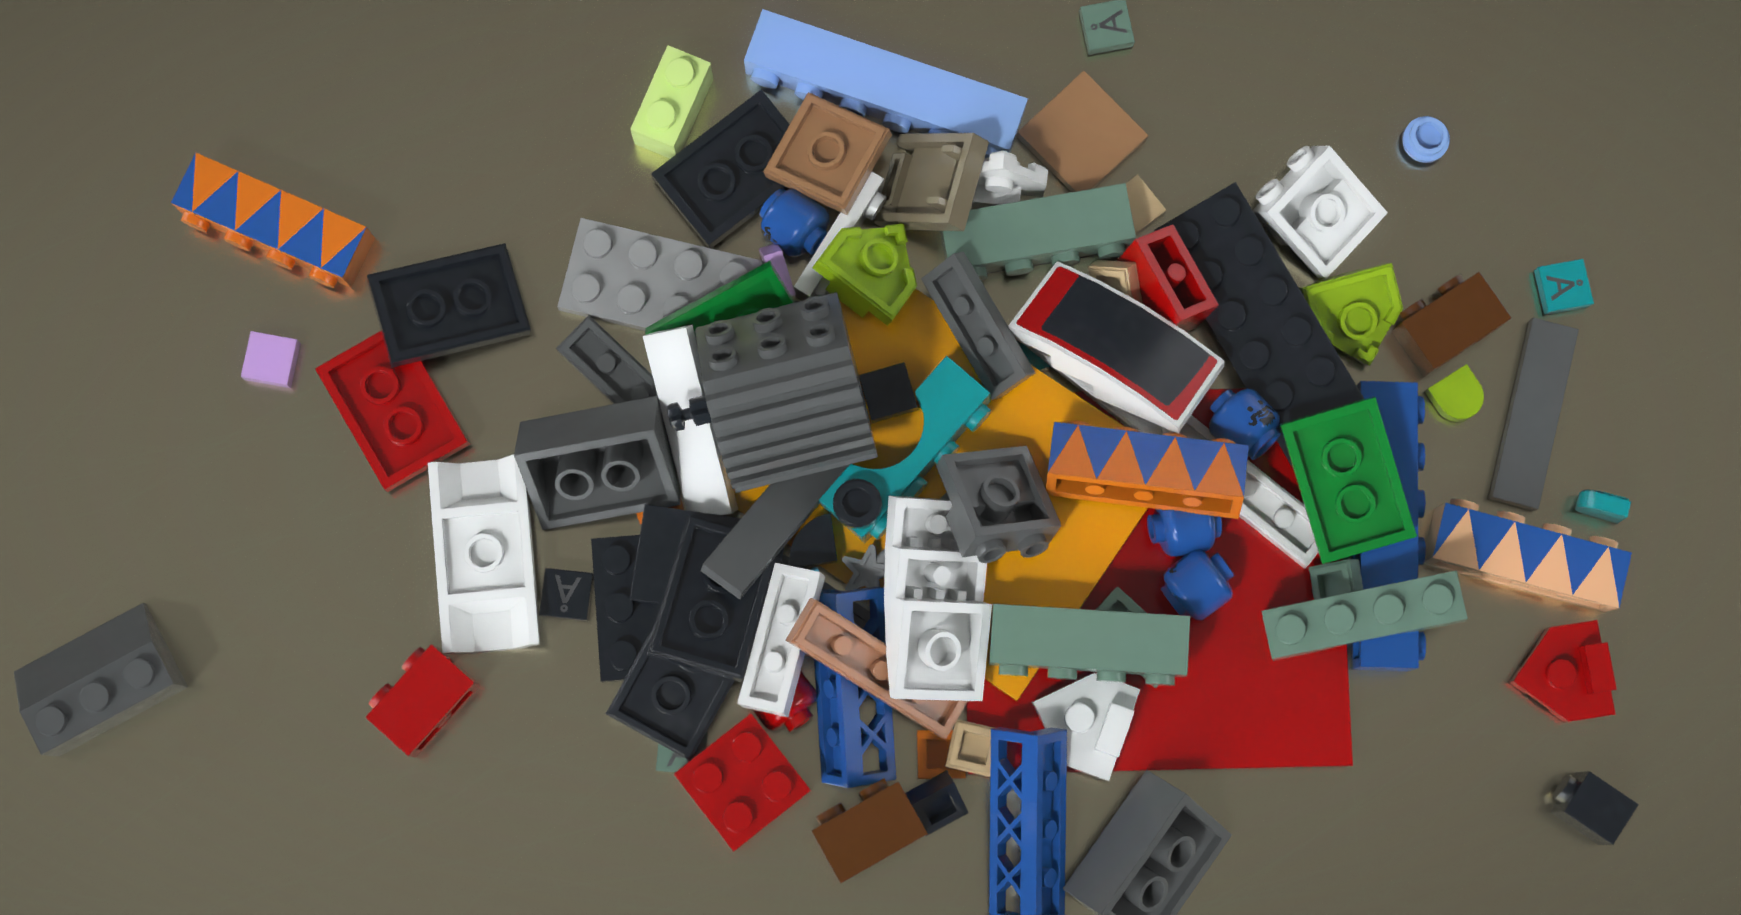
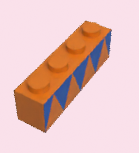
M195 153L171 201V204L183 214L181 221L205 233H207L211 226L226 233L223 238L225 241L246 251H250L252 245L268 251L266 255L268 260L284 268L292 270L294 264H298L311 270L308 275L311 279L330 288H335L337 282L350 288L352 287L375 240L373 234L364 225L198 153Z
M1082 421L1054 422L1046 491L1049 496L1161 510H1178L1201 515L1239 519L1245 493L1249 445L1236 444L1224 438H1216L1210 441L1192 439L1175 432L1162 435L1143 433L1134 428L1124 426L1114 429L1094 427Z

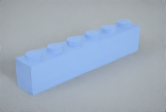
M762 9L744 58L745 74L750 75V79L760 86L776 89L777 85L795 90L794 94L802 100L805 99L808 92L862 117H865L866 114L883 120L882 124L885 127L899 133H908L909 129L922 134L975 133L989 141L985 158L990 157L992 152H1011L1028 98L764 9Z

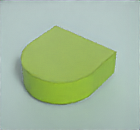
M1467 364L1424 391L1438 413L1445 419L1454 422L1465 421L1474 416L1481 409L1484 401L1482 386Z

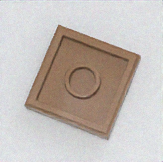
M1085 71L1081 72L1017 132V138L1071 192L1096 188L1138 149L1149 136Z
M808 92L763 172L766 178L790 189H795L815 201L848 215L892 134L889 128Z

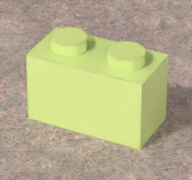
M667 45L630 129L635 145L669 159L684 148L713 82L711 62Z

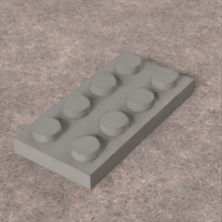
M580 218L557 307L559 311L584 317L590 315L593 319L645 331L646 327L763 265V261Z

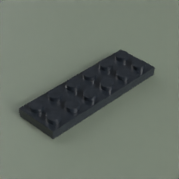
M1234 182L1156 228L1154 231L1172 224L1175 226L1219 304L1206 320L1246 389L1257 391L1278 413L1280 423L1277 430L1280 432V436L1277 442L1292 466L1280 427L1281 423L1364 399L1237 183Z

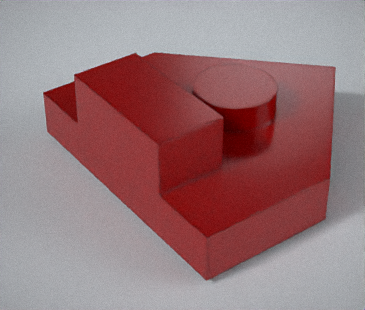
M1598 620L1546 628L1530 655L1509 681L1518 690L1528 694L1549 709L1550 713L1563 722L1616 715L1611 691L1617 690L1608 642L1602 643Z

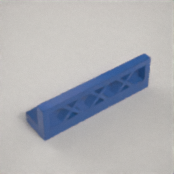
M884 587L848 591L822 589L819 602L854 623L853 602L869 600L870 619L863 630L886 644ZM814 659L822 783L853 788L874 784L883 778L886 781L896 780L892 707ZM867 695L876 702V715L868 726L860 720L859 707ZM870 743H872L879 749L880 770L863 773L862 755Z
M1002 727L991 729L989 915H1065V891L1063 887L1065 886L1066 729L1051 727L1032 732ZM1007 741L1022 743V764L1017 770L1014 769L1007 759ZM1012 788L1021 799V813L1016 819L1007 807V794ZM1011 837H1013L1021 849V861L1016 866L1013 865L1006 855V842ZM1010 885L1013 886L1020 896V913L1006 911V890Z

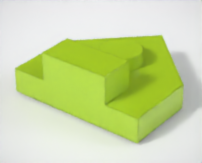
M904 224L886 225L884 228L861 229L860 227L841 228L812 267V269L830 282L825 289L830 294L837 292L839 300L862 318L869 311L887 326L892 322L917 287L914 268L910 267L906 249L908 240Z
M1392 263L1353 270L1298 287L1333 347L1366 366H1370L1385 335L1391 325L1395 324L1403 310Z

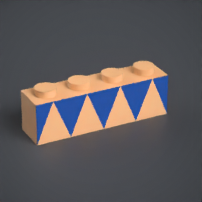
M1451 499L1450 504L1444 503L1434 509L1426 542L1424 564L1450 571L1457 570V573L1602 612L1620 608L1632 552L1617 549V541L1600 536H1589L1588 541L1572 537L1571 529L1556 524L1545 523L1542 528L1524 524L1526 519L1524 516L1512 512L1497 511L1496 516L1478 511V504L1463 499Z

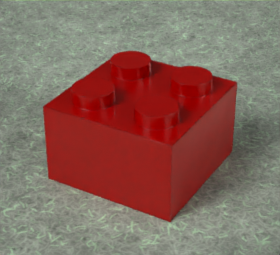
M751 713L674 773L675 777L733 852L811 791Z

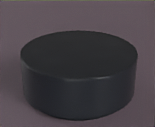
M852 479L846 481L834 494V512L839 521L851 529L870 527L879 519L882 512L883 503L878 489L866 480Z

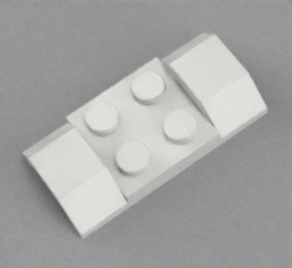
M514 454L498 460L468 463H428L442 653L473 654L521 649L539 645L537 587L530 503L528 502V492Z

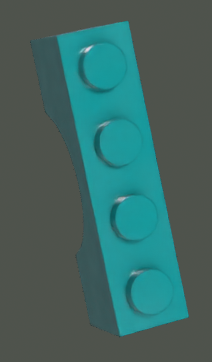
M948 356L939 363L915 391L916 399L923 412L924 426L920 441L913 452L900 463L883 469H867L850 464L819 499L821 505L839 520L833 509V498L836 490L843 483L852 479H863L872 483L878 489L883 503L879 519L865 529H851L847 527L864 543L871 536L879 540L886 533L888 497H918L928 484L924 476L938 463L941 456L956 453L960 446L955 441L967 428L972 432L976 431L992 411L987 407L991 402L990 392Z

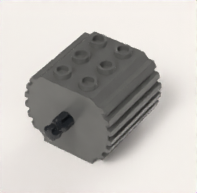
M837 292L824 296L810 297L804 301L776 308H766L756 313L728 320L715 321L709 325L696 328L701 379L705 395L689 399V408L682 409L678 402L671 403L667 406V414L670 425L675 431L684 430L685 421L691 419L696 426L712 423L728 479H730L731 486L735 489L736 493L878 457L867 406Z

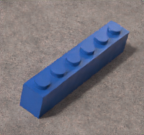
M1360 381L1357 384L1364 399L1372 396L1376 397L1417 534L1415 538L1351 556V559H1359L1363 590L1417 579L1418 565H1423L1425 562L1424 537H1418V518L1424 517L1426 506L1425 492L1418 489V471H1423L1425 465L1424 443H1418V424H1423L1425 400L1423 396H1418V383ZM1415 631L1351 643V670L1411 671L1418 669L1419 661H1423L1426 654L1425 633Z

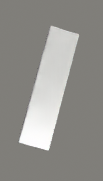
M688 325L646 334L643 336L686 510L716 515L732 514L738 510L734 490L726 473V467H724L712 423L696 426L691 419L685 421L684 430L675 431L670 425L667 414V406L669 404L678 402L680 407L685 409L689 408V399L705 395L693 326Z

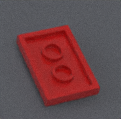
M381 331L315 368L382 487L387 492L427 470L428 463L441 462L470 445L422 361L391 368Z

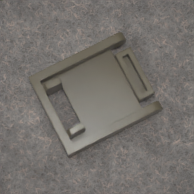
M975 133L899 134L896 144L903 149L914 152L912 156L907 153H893L882 194L887 197L882 208L896 213L878 212L874 223L883 228L886 225L904 224L905 230L964 231L989 141Z

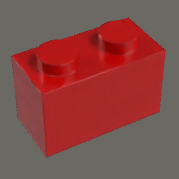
M1173 224L1135 239L1117 260L1136 262L1142 303L1185 332L1197 328L1219 306Z
M432 644L426 650L419 647L408 657L402 665V669L406 673L394 686L387 683L372 697L369 705L373 709L365 717L409 757L416 758L481 686L448 655L443 654L440 648Z

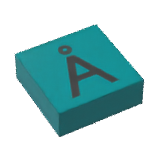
M1584 259L1540 266L1534 270L1544 315L1586 308L1594 304Z

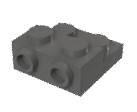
M1027 446L944 454L938 461L936 467L952 504L946 519L962 557L977 556L979 562L989 563L998 560L1009 551L1019 550L1023 557L1029 558L1043 553L1048 548L1049 543L1061 527V523Z

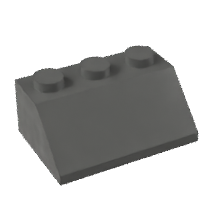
M658 396L520 422L514 458L542 530L644 512L645 504L661 507L680 505L676 466Z
M145 603L130 609L14 671L19 712L40 754L56 757L71 751L188 688Z
M1146 770L1137 784L1130 790L1128 797L1111 821L1104 827L1085 858L1075 868L1063 890L1095 915H1177L1232 834L1186 793Z

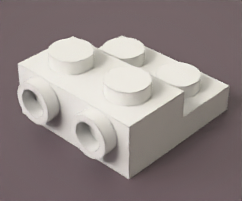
M1304 146L1288 159L1287 166L1291 170L1280 181L1273 179L1258 191L1256 199L1260 203L1253 209V212L1260 223L1280 245H1289L1317 278L1327 279L1388 212L1330 146H1312L1311 148Z

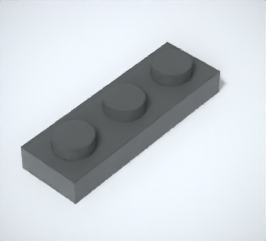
M964 252L952 254L921 278L983 386L990 392L992 400L1003 397L1035 374L1034 369Z

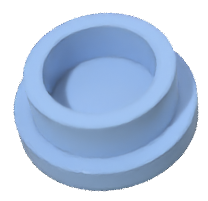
M1422 116L1412 120L1403 132L1402 143L1406 153L1412 159L1422 163H1430L1438 160L1445 154L1449 147L1450 135L1448 129L1440 120L1430 116Z

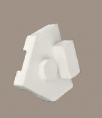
M1007 151L992 152L990 157L984 159L972 201V208L1018 202L1021 195L1043 197L1047 185L1048 170L1046 167L1036 163H1029L1028 169L1022 167L1017 161L1016 155Z
M1093 673L1032 702L1045 729L1052 727L1067 730V767L1109 781L1135 712L1133 709L1140 689L1125 683L1096 681L1097 673Z

